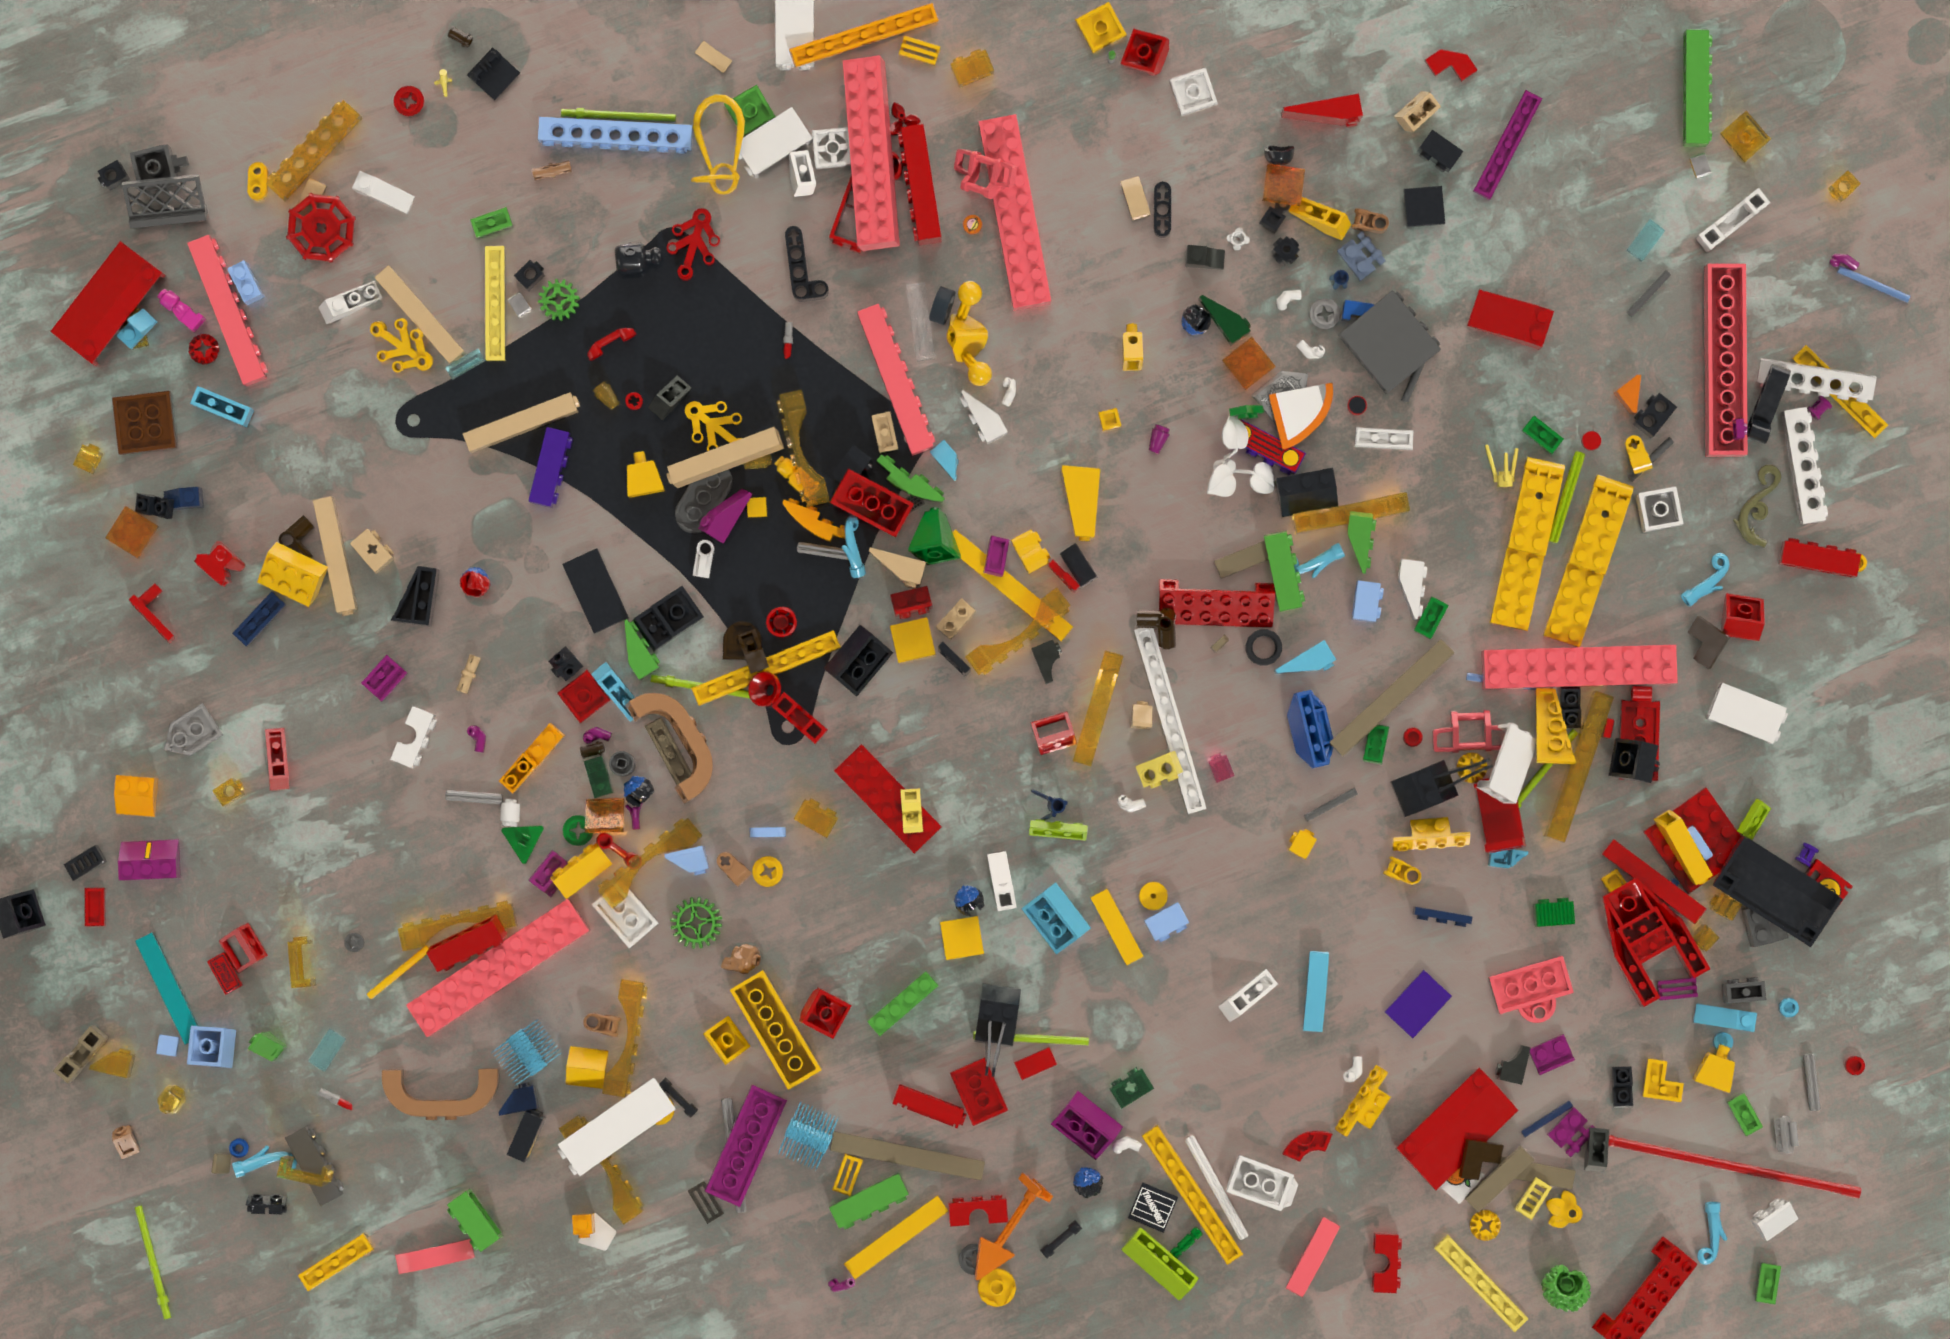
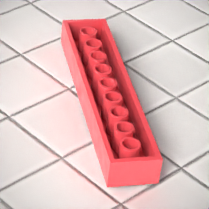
M880 55L843 60L857 246L862 251L900 246L885 61Z
M1014 114L979 121L984 156L993 159L999 158L1017 166L1014 186H1002L992 199L1013 311L1051 304V296L1017 116ZM986 165L989 183H991L993 166ZM1006 167L1004 171L1003 182L1007 183L1009 169Z
M1707 264L1704 266L1705 457H1744L1748 455L1747 435L1742 440L1733 439V420L1744 419V423L1747 424L1746 264Z
M1676 645L1481 651L1483 690L1678 683Z
M566 899L504 940L501 945L493 947L406 1006L426 1037H430L591 930L572 901Z

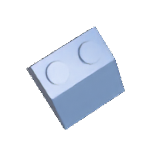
M191 1026L187 1064L232 1068L236 1030Z

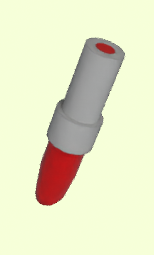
M785 322V336L783 338L785 359L791 356L793 322Z
M321 1088L318 1095L335 1105L352 1110L350 1102L342 1099L337 1094Z

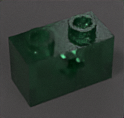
M604 756L584 761L594 798L597 799L614 794Z
M1135 1067L1127 1072L1128 1077L1123 1080L1119 1077L1110 1083L1112 1087L1109 1089L1121 1109L1154 1089L1142 1068L1138 1070ZM1128 1082L1136 1084L1134 1091H1126L1125 1088H1127Z

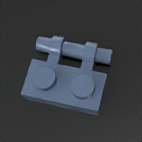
M1363 231L1357 235L1361 240L1359 244H1356L1351 239L1337 250V253L1359 281L1376 269L1372 264L1373 261L1376 260L1379 265L1386 262L1381 250H1377L1371 242L1370 236H1366ZM1366 247L1372 255L1367 258L1362 252V248Z

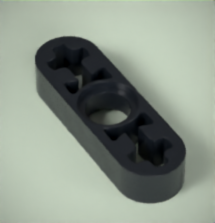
M1162 181L1157 183L1154 188V233L1160 238H1165L1171 231V186L1167 182ZM1164 186L1168 192H1165L1164 200L1157 202V199H1161V193L1157 192V190ZM1161 204L1166 205L1168 208V212L1165 215H1160L1157 212V207ZM1157 218H1168V221L1164 220V227H1168V230H1165L1163 234L1160 230H1157V227L1161 225V220L1157 221Z

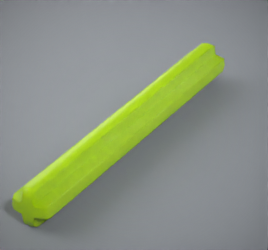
M1579 451L1574 453L1554 517L1549 541L1552 543L1559 541L1585 458V454Z

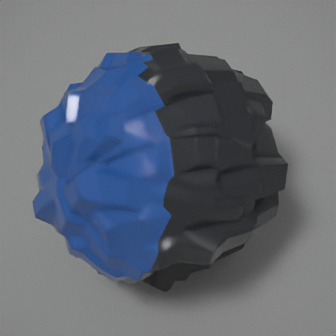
M1196 304L1187 307L1182 314L1183 329L1191 335L1203 334L1207 332L1211 325V315L1204 308Z
M632 776L629 781L624 783V797L633 806L640 807L654 793L651 781L645 777Z
M963 885L955 895L956 909L963 915L971 917L968 910L972 911L976 906L981 910L985 906L982 892L975 887Z
M1088 1167L1080 1168L1073 1180L1075 1191L1084 1198L1097 1196L1101 1192L1103 1176L1095 1169Z

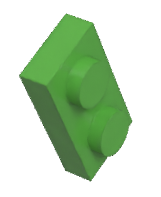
M507 207L470 219L476 238L513 226Z
M1745 1093L1727 1101L1745 1136L1763 1128Z
M1767 1263L1760 1264L1755 1301L1776 1304L1781 1266Z

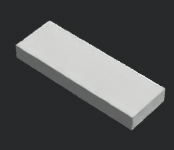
M1356 427L1355 447L1413 450V430Z

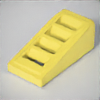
M1535 1177L1514 1209L1532 1220L1552 1187ZM1537 1184L1545 1189V1191L1542 1193L1534 1187ZM1533 1191V1192L1537 1193L1538 1195H1540L1541 1197H1540L1539 1199H1537L1536 1197H1534V1196L1531 1195L1530 1193ZM1527 1198H1530L1533 1201H1535V1206L1526 1201ZM1523 1204L1532 1209L1531 1212L1522 1207Z

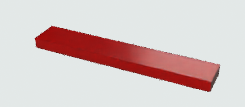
M1615 839L1602 853L1604 857L1633 879L1637 878L1657 897L1693 924H1696L1707 910V908Z

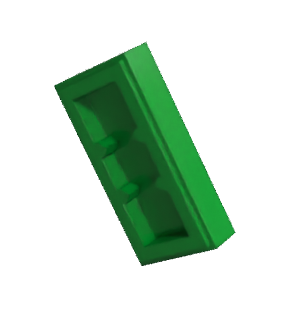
M1377 725L1368 733L1363 756L1364 762L1382 765L1389 726Z

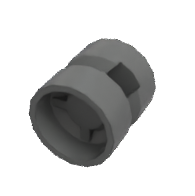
M619 751L611 756L609 766L614 774L628 776L634 772L636 761L630 753Z

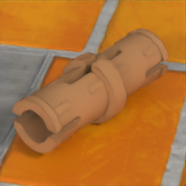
M569 160L555 164L548 163L547 166L532 169L535 181L548 177L556 178L557 175L572 172Z

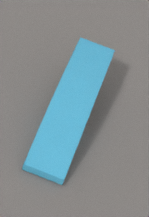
M1309 952L1303 1031L1323 1032L1329 952Z

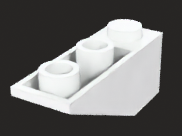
M375 281L326 299L318 308L326 324H329L383 297Z
M964 390L961 391L962 397H960L964 408L968 406L971 412L968 416L973 425L977 424L979 428L977 433L982 442L986 441L989 444L1008 434L997 413Z
M1401 559L1398 582L1413 620H1417L1418 616H1422L1423 605H1420V597H1424L1425 586H1422V580L1426 578L1427 567H1424L1425 562Z
M1006 851L987 854L997 911L1017 908Z

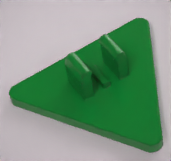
M544 827L502 828L501 831L520 861L526 864Z

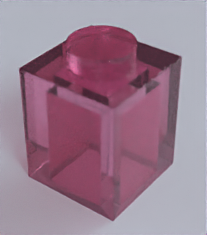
M1220 752L1210 756L1211 761L1207 763L1215 783L1235 776L1227 755L1222 756Z

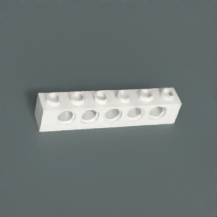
M1764 358L1760 360L1757 382L1761 383L1760 386L1762 387L1770 366L1774 364L1791 370L1785 388L1786 391L1796 388L1799 389L1800 393L1810 394V391L1818 392L1819 396L1825 397L1834 394L1837 395V398L1844 400L1853 397L1857 398L1856 401L1863 403L1873 400L1876 376ZM1795 373L1801 374L1803 377L1802 381L1794 383L1791 380L1792 375ZM1814 376H1819L1822 382L1818 386H1813L1810 382ZM1833 379L1840 380L1841 386L1838 389L1830 387V382ZM1851 383H1859L1860 389L1857 392L1850 391L1849 386Z
M1807 407L1785 410L1781 412L1799 523L1800 525L1823 522L1828 517L1827 506L1823 504L1822 499L1825 497L1823 486L1820 487L1821 470L1817 468L1816 464L1818 452L1813 446L1815 434L1810 429V423L1812 422L1811 413L1807 411ZM1796 423L1802 425V433H1797L1795 431L1794 427ZM1799 442H1802L1806 445L1805 452L1799 451ZM1802 461L1808 462V471H1804L1801 468ZM1805 480L1812 482L1813 487L1811 490L1805 488ZM1809 499H1813L1816 502L1814 509L1808 506L1807 502Z

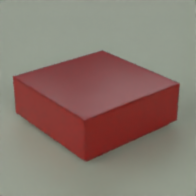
M1606 718L1604 720L1601 738H1611L1614 719Z

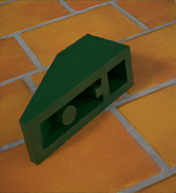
M1204 295L1198 298L1230 346L1251 332L1249 329L1251 325L1245 317L1242 319L1239 314Z

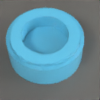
M1785 998L1779 1003V1012L1785 1017H1793L1799 1011L1797 1001L1792 998Z
M1720 1032L1714 1036L1713 1045L1717 1050L1719 1044L1728 1046L1731 1049L1733 1038L1728 1033Z

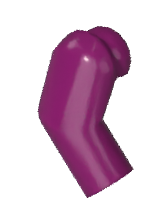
M1834 254L1829 262L1833 267H1839L1840 263H1843L1852 270H1856L1860 264L1848 254Z
M476 725L469 726L467 734L476 741L474 751L484 753L485 733Z
M594 727L583 734V741L586 744H590L601 738L609 742L612 733L599 727Z
M833 1278L828 1282V1286L833 1292L844 1291L854 1287L855 1280L848 1278L839 1283L836 1278Z

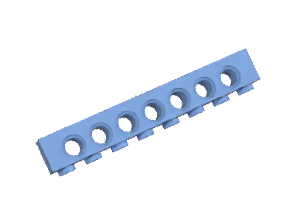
M539 117L538 141L543 146H554L555 143L561 144L562 147H573V145H581V148L600 146V149L619 147V150L626 151L630 150V148H638V151L644 152L649 151V149H657V152L666 153L668 150H676V153L681 154L692 151V125ZM557 128L563 129V134L560 137L553 135ZM575 130H582L581 137L574 138L572 136ZM594 131H601L600 138L593 139L591 137ZM615 131L621 133L618 140L610 138L611 134ZM634 132L640 134L637 141L629 139L630 135ZM653 133L659 135L656 142L648 140L649 136ZM670 135L678 136V140L675 143L667 141Z

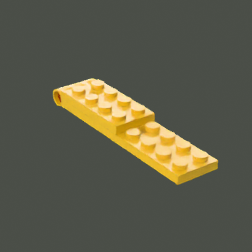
M1531 457L1526 458L1490 623L1528 631L1565 465ZM1536 493L1541 494V499L1536 498Z
M1598 474L1596 475L1543 636L1575 647L1581 646L1634 486ZM1602 511L1607 512L1606 518L1602 517Z

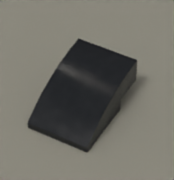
M681 586L636 616L632 621L653 652H655L696 624L704 616L684 587Z

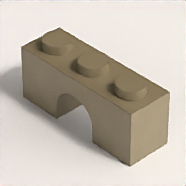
M95 1025L89 1026L78 1040L76 1047L62 1059L53 1072L65 1082L72 1083L109 1037Z

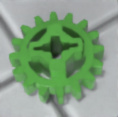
M555 279V284L548 281L549 287L542 286L544 293L538 294L542 297V299L538 300L539 304H543L540 308L541 311L547 310L545 316L548 317L551 314L552 320L559 317L560 321H563V316L569 319L570 312L576 313L573 308L579 307L576 300H579L580 297L575 296L578 292L577 289H571L573 284L569 283L566 285V280L564 279L562 283ZM561 288L568 290L571 295L564 294ZM554 289V292L552 293V295H551V296H547L548 293H549L551 290ZM559 295L562 299H564L561 300V304H558L556 301H554L558 298L557 296ZM571 303L569 308L564 311V307ZM547 305L556 307V312L549 309Z

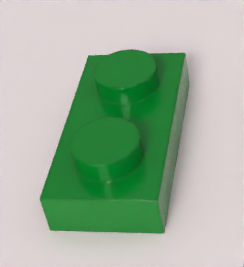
M1244 405L1230 408L1229 412L1230 416H1238V419L1249 420L1258 418V414L1264 413L1263 405Z
M1533 416L1522 429L1523 433L1550 454H1553L1564 440V438L1536 416Z
M1431 597L1413 631L1431 639L1449 605Z

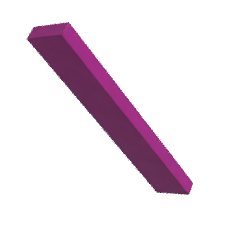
M1525 90L1473 192L1488 200L1491 199L1543 98Z

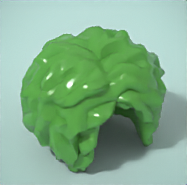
M1562 1264L1551 1268L1549 1273L1545 1274V1278H1543L1541 1283L1542 1290L1544 1291L1543 1297L1551 1306H1555L1557 1309L1561 1308L1565 1312L1569 1310L1571 1312L1577 1311L1590 1298L1591 1286L1585 1273L1577 1270L1569 1272V1269Z

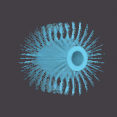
M535 1022L513 1034L505 1043L494 1050L496 1051L508 1043L509 1045L497 1053L499 1054L511 1046L509 1050L498 1058L513 1049V1052L501 1061L515 1052L516 1055L508 1061L516 1056L518 1058L508 1066L520 1059V1062L515 1066L521 1062L523 1065L515 1071L525 1066L515 1076L525 1069L528 1070L519 1078L528 1072L530 1075L526 1078L535 1075L554 1059L552 1058L545 1062L550 1056L545 1059L542 1058L550 1051L542 1056L540 1055L550 1046L540 1053L538 1052L539 1049L549 1042L538 1049L535 1048L546 1039L535 1046L533 1045L543 1036L533 1043L531 1042L543 1031L531 1039L529 1037L539 1029L528 1036L526 1035L539 1024L526 1033L524 1032Z
M800 1102L794 1117L791 1118L790 1123L786 1129V1132L784 1134L785 1138L780 1147L779 1153L782 1149V1146L786 1138L788 1137L782 1156L786 1150V1147L790 1139H792L786 1157L791 1149L793 1142L796 1141L789 1159L791 1158L794 1149L796 1148V1145L799 1142L800 1144L797 1148L794 1159L799 1151V1148L801 1147V1144H803L797 1159L798 1162L802 1154V1151L804 1150V1147L806 1145L807 1148L805 1150L801 1163L807 1153L808 1148L810 1147L804 1166L811 1154L812 1149H815L808 1164V1167L817 1150L818 1152L812 1165L813 1168L819 1156V1153L822 1152L816 1166L817 1169L822 1159V1156L826 1153L828 1146L831 1142L832 1134L836 1127L838 1118L829 1135L828 1133L832 1126L835 1116L833 1117L828 1127V1130L825 1133V1129L829 1122L830 1116L825 1124V1127L823 1128V1131H821V1129L826 1119L827 1113L822 1121V1124L820 1125L819 1130L817 1129V1127L819 1125L823 1112L817 1122L816 1127H813L815 1125L820 1110L818 1111L812 1126L809 1125L812 1121L816 1109L814 1110L810 1118V1121L808 1122V1125L806 1124L811 1113L812 1107L804 1123H802V1121L805 1117L808 1106L803 1114L801 1121L798 1120L801 1116L804 1105L800 1111V1114L798 1115L797 1120H795V1117L801 1105Z

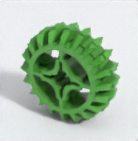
M690 897V904L683 900L684 907L679 904L676 906L680 912L673 911L672 914L676 915L677 919L671 918L670 921L676 922V925L671 926V929L677 928L678 932H675L673 935L674 937L679 934L681 935L678 939L679 943L685 939L684 946L687 947L689 942H692V949H695L696 943H699V948H703L702 942L705 941L706 945L709 946V938L713 941L716 940L713 933L720 935L721 932L715 929L716 927H722V924H717V920H721L722 916H715L720 910H712L715 906L714 903L707 906L709 900L705 899L704 903H701V897H698L697 903H694V898ZM696 906L707 910L711 917H700ZM691 908L690 920L681 923L683 913ZM695 916L698 917V920H706V922L699 924L698 930L694 928L695 926L687 925L694 921ZM712 923L710 932L702 938V926ZM682 928H692L697 939L688 937Z

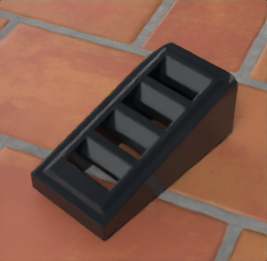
M94 845L63 865L71 879L75 881L107 861L98 845ZM91 853L94 854V856L97 859V862H94L90 855ZM86 856H87L89 862L91 863V866H89V867H88L86 861L84 860V857H86ZM79 860L81 861V863L83 864V866H84V868H85L83 871H82V869L80 868V866H79V864H78V862H77V861H79ZM74 864L79 873L75 874L70 865Z

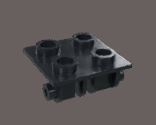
M492 47L467 76L495 101L520 72L499 51Z

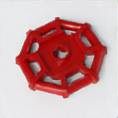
M309 193V196L294 208L289 209L286 239L302 255V259L329 261V263H332L335 258L354 245L353 233L356 217L341 202L339 196ZM315 202L328 203L331 206L329 209L317 208ZM312 204L313 210L307 215L299 214L308 205ZM335 206L345 219L339 220L332 212ZM298 217L302 220L301 232L295 233L296 219ZM317 223H324L326 225L324 233L316 231L318 228ZM343 223H347L345 238L340 236V227ZM298 236H303L310 244L307 249L298 240ZM337 239L343 242L330 252L329 246ZM313 246L325 248L326 253H317L310 251L313 248Z

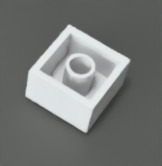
M1676 487L1635 495L1642 533L1684 524Z

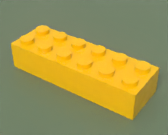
M764 970L730 989L788 1090L822 1070Z

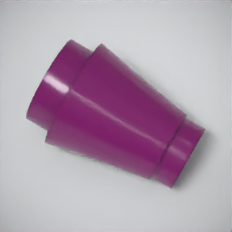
M1155 424V427L1152 428L1148 450L1159 454L1170 435V429Z

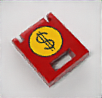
M1815 859L1811 867L1805 872L1809 877L1814 871L1819 873L1820 875L1816 881L1841 896L1843 900L1849 893L1844 887L1846 886L1848 889L1853 887L1818 859Z

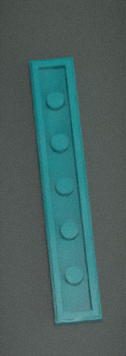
M152 932L135 942L186 1045L189 1043L191 1026H198Z

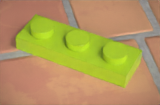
M1042 819L1030 820L1029 835L1086 841L1088 825L1081 823L1067 824L1062 821L1046 822Z

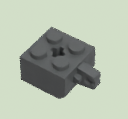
M168 144L130 153L136 181L178 176L177 173L181 172L180 168L189 166L188 157L177 158V155L172 154L171 147ZM156 165L158 168L156 169V172H153L152 170ZM168 183L165 188L175 186V184ZM149 185L146 190L151 192L159 190V188Z

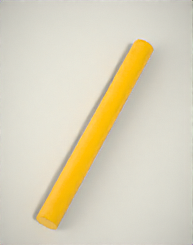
M427 945L424 946L371 989L367 996L373 999L427 955L426 952L429 947Z

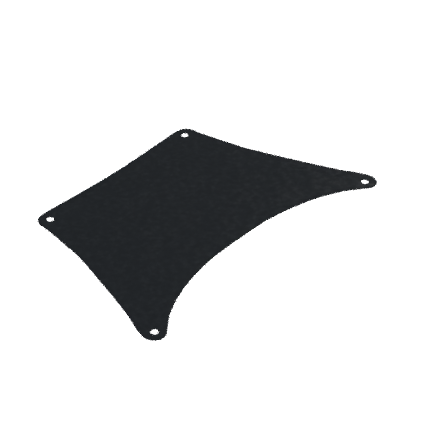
M672 227L661 230L645 245V250H651L654 247L660 248L662 262L660 265L647 264L646 271L637 274L622 275L616 270L590 293L576 302L579 304V307L573 308L576 313L570 312L569 319L566 316H563V321H560L559 317H556L555 320L551 318L505 347L506 361H486L485 359L449 381L417 395L398 410L395 424L397 430L404 436L409 438L455 439L466 442L463 433L567 393L576 396L580 407H577L578 413L489 446L488 448L514 456L537 467L546 428L569 432L573 441L571 448H567L566 456H568L566 468L563 467L561 475H564L563 481L584 493L607 510L678 569L717 613L727 629L732 624L740 621L753 624L761 634L765 657L779 653L834 630L837 637L859 578L851 577L849 560L797 552L799 542L842 548V545L846 546V541L833 535L831 542L814 535L789 514L783 505V500L788 501L791 498L799 501L800 506H814L818 508L817 512H820L819 521H822V518L832 521L833 526L840 528V525L845 526L846 519L852 514L831 504L832 497L828 493L835 482L833 471L853 445L872 458L873 468L867 476L864 474L863 476L898 495L901 490L886 481L890 473L880 466L876 460L881 455L884 457L888 455L895 461L894 466L898 469L902 467L911 474L919 458L924 453L911 455L889 399L825 353L795 327H793L791 356L785 359L783 338L785 336V322L787 321L752 292L716 258L712 265H706L703 261V255L697 246L691 265L693 276L690 280H681L677 271L684 264L689 245L679 249L676 254H669L666 247L671 239L679 241L689 235L684 232L681 236H675L672 232ZM675 228L674 231L675 233H680L681 229ZM707 256L705 260L706 262H711L713 258ZM683 269L681 273L687 275L689 270ZM617 329H634L636 335L633 338L623 342L621 337L601 348L603 352L601 356L592 361L589 360L587 353L595 342ZM678 375L691 387V390L677 404L674 410L661 420L648 407L655 396ZM631 392L640 394L643 399V405L638 410H631L626 405V396ZM632 396V400H629V404L637 406V402H639V399H636L635 396ZM692 401H697L702 406L713 405L723 401L727 405L726 412L718 413L716 411L705 414L709 418H718L739 413L742 416V422L739 425H720L737 439L745 438L775 427L779 432L784 447L782 450L729 469L733 478V485L726 499L741 489L752 493L751 498L766 497L767 517L748 518L746 504L724 543L715 540L704 532L692 534L684 531L678 525L675 517L676 507L689 484L680 488L670 484L667 478V473H669L667 466L708 452L706 424L701 420L700 432L703 434L704 439L701 443H695L692 440V420L685 414L686 405ZM719 404L718 410H724L725 405ZM693 407L691 409L692 414H696L698 412V409L696 407ZM890 412L898 450L879 453L872 415ZM411 414L419 416L420 422L417 426L412 427L408 424L407 419ZM734 416L733 421L739 422L740 417ZM715 432L716 445L718 447L729 444L728 441ZM696 434L694 436V439L696 441H699L701 439V435ZM711 446V447L709 448V451H710V450H713V449H716V447H715V446ZM644 451L646 462L654 460L665 491L629 498L627 494V465L635 464L633 453ZM781 456L789 458L796 464L797 469H802L821 487L810 501H807L788 483V478H784L777 471L775 462ZM858 518V528L853 532L861 561L865 565L870 547L872 548L880 529ZM702 540L711 541L715 547L709 578L693 576L697 545ZM708 543L701 545V552L703 554H708L711 551V546ZM778 607L791 609L797 620L794 632L785 637L772 635L766 627L767 615ZM831 653L775 675L781 684L780 696L785 692L813 716L819 688L825 673L823 668L829 662ZM772 685L767 687V694L770 696L774 692ZM772 705L765 706L771 733L777 742L782 745H792L802 740L804 734L795 726L791 733H785L782 730V724L788 720L778 713Z

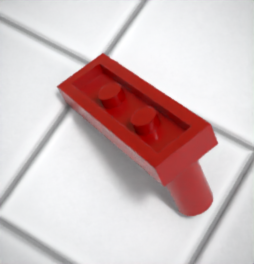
M154 583L139 598L134 594L129 598V602L170 644L175 639L174 635L146 607L163 592Z

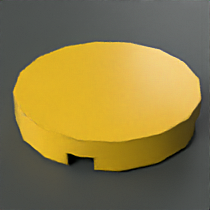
M996 1268L979 1279L978 1293L982 1301L987 1305L1000 1307L1008 1304L1013 1299L1016 1292V1283L1008 1271Z

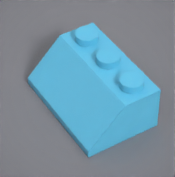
M1056 882L1021 908L1056 954L1091 929Z

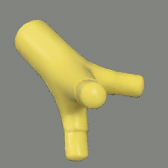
M442 69L439 71L440 79L435 81L434 84H441L443 95L447 97V83L452 82V79L447 78V71Z

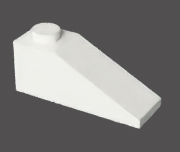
M359 171L352 187L355 192L408 214L415 199V196L362 171Z
M1265 969L1218 1007L1229 1022H1231L1265 996L1278 983L1268 970Z

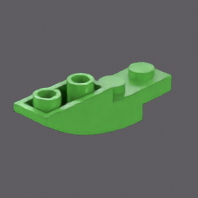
M881 455L876 460L880 466L890 473L886 481L904 493L931 502L942 503L945 500L943 497L944 493L936 486L933 489L928 484L929 480L922 474L919 476L915 474L910 479V474L902 467L898 469L894 466L895 461L888 455L885 457Z

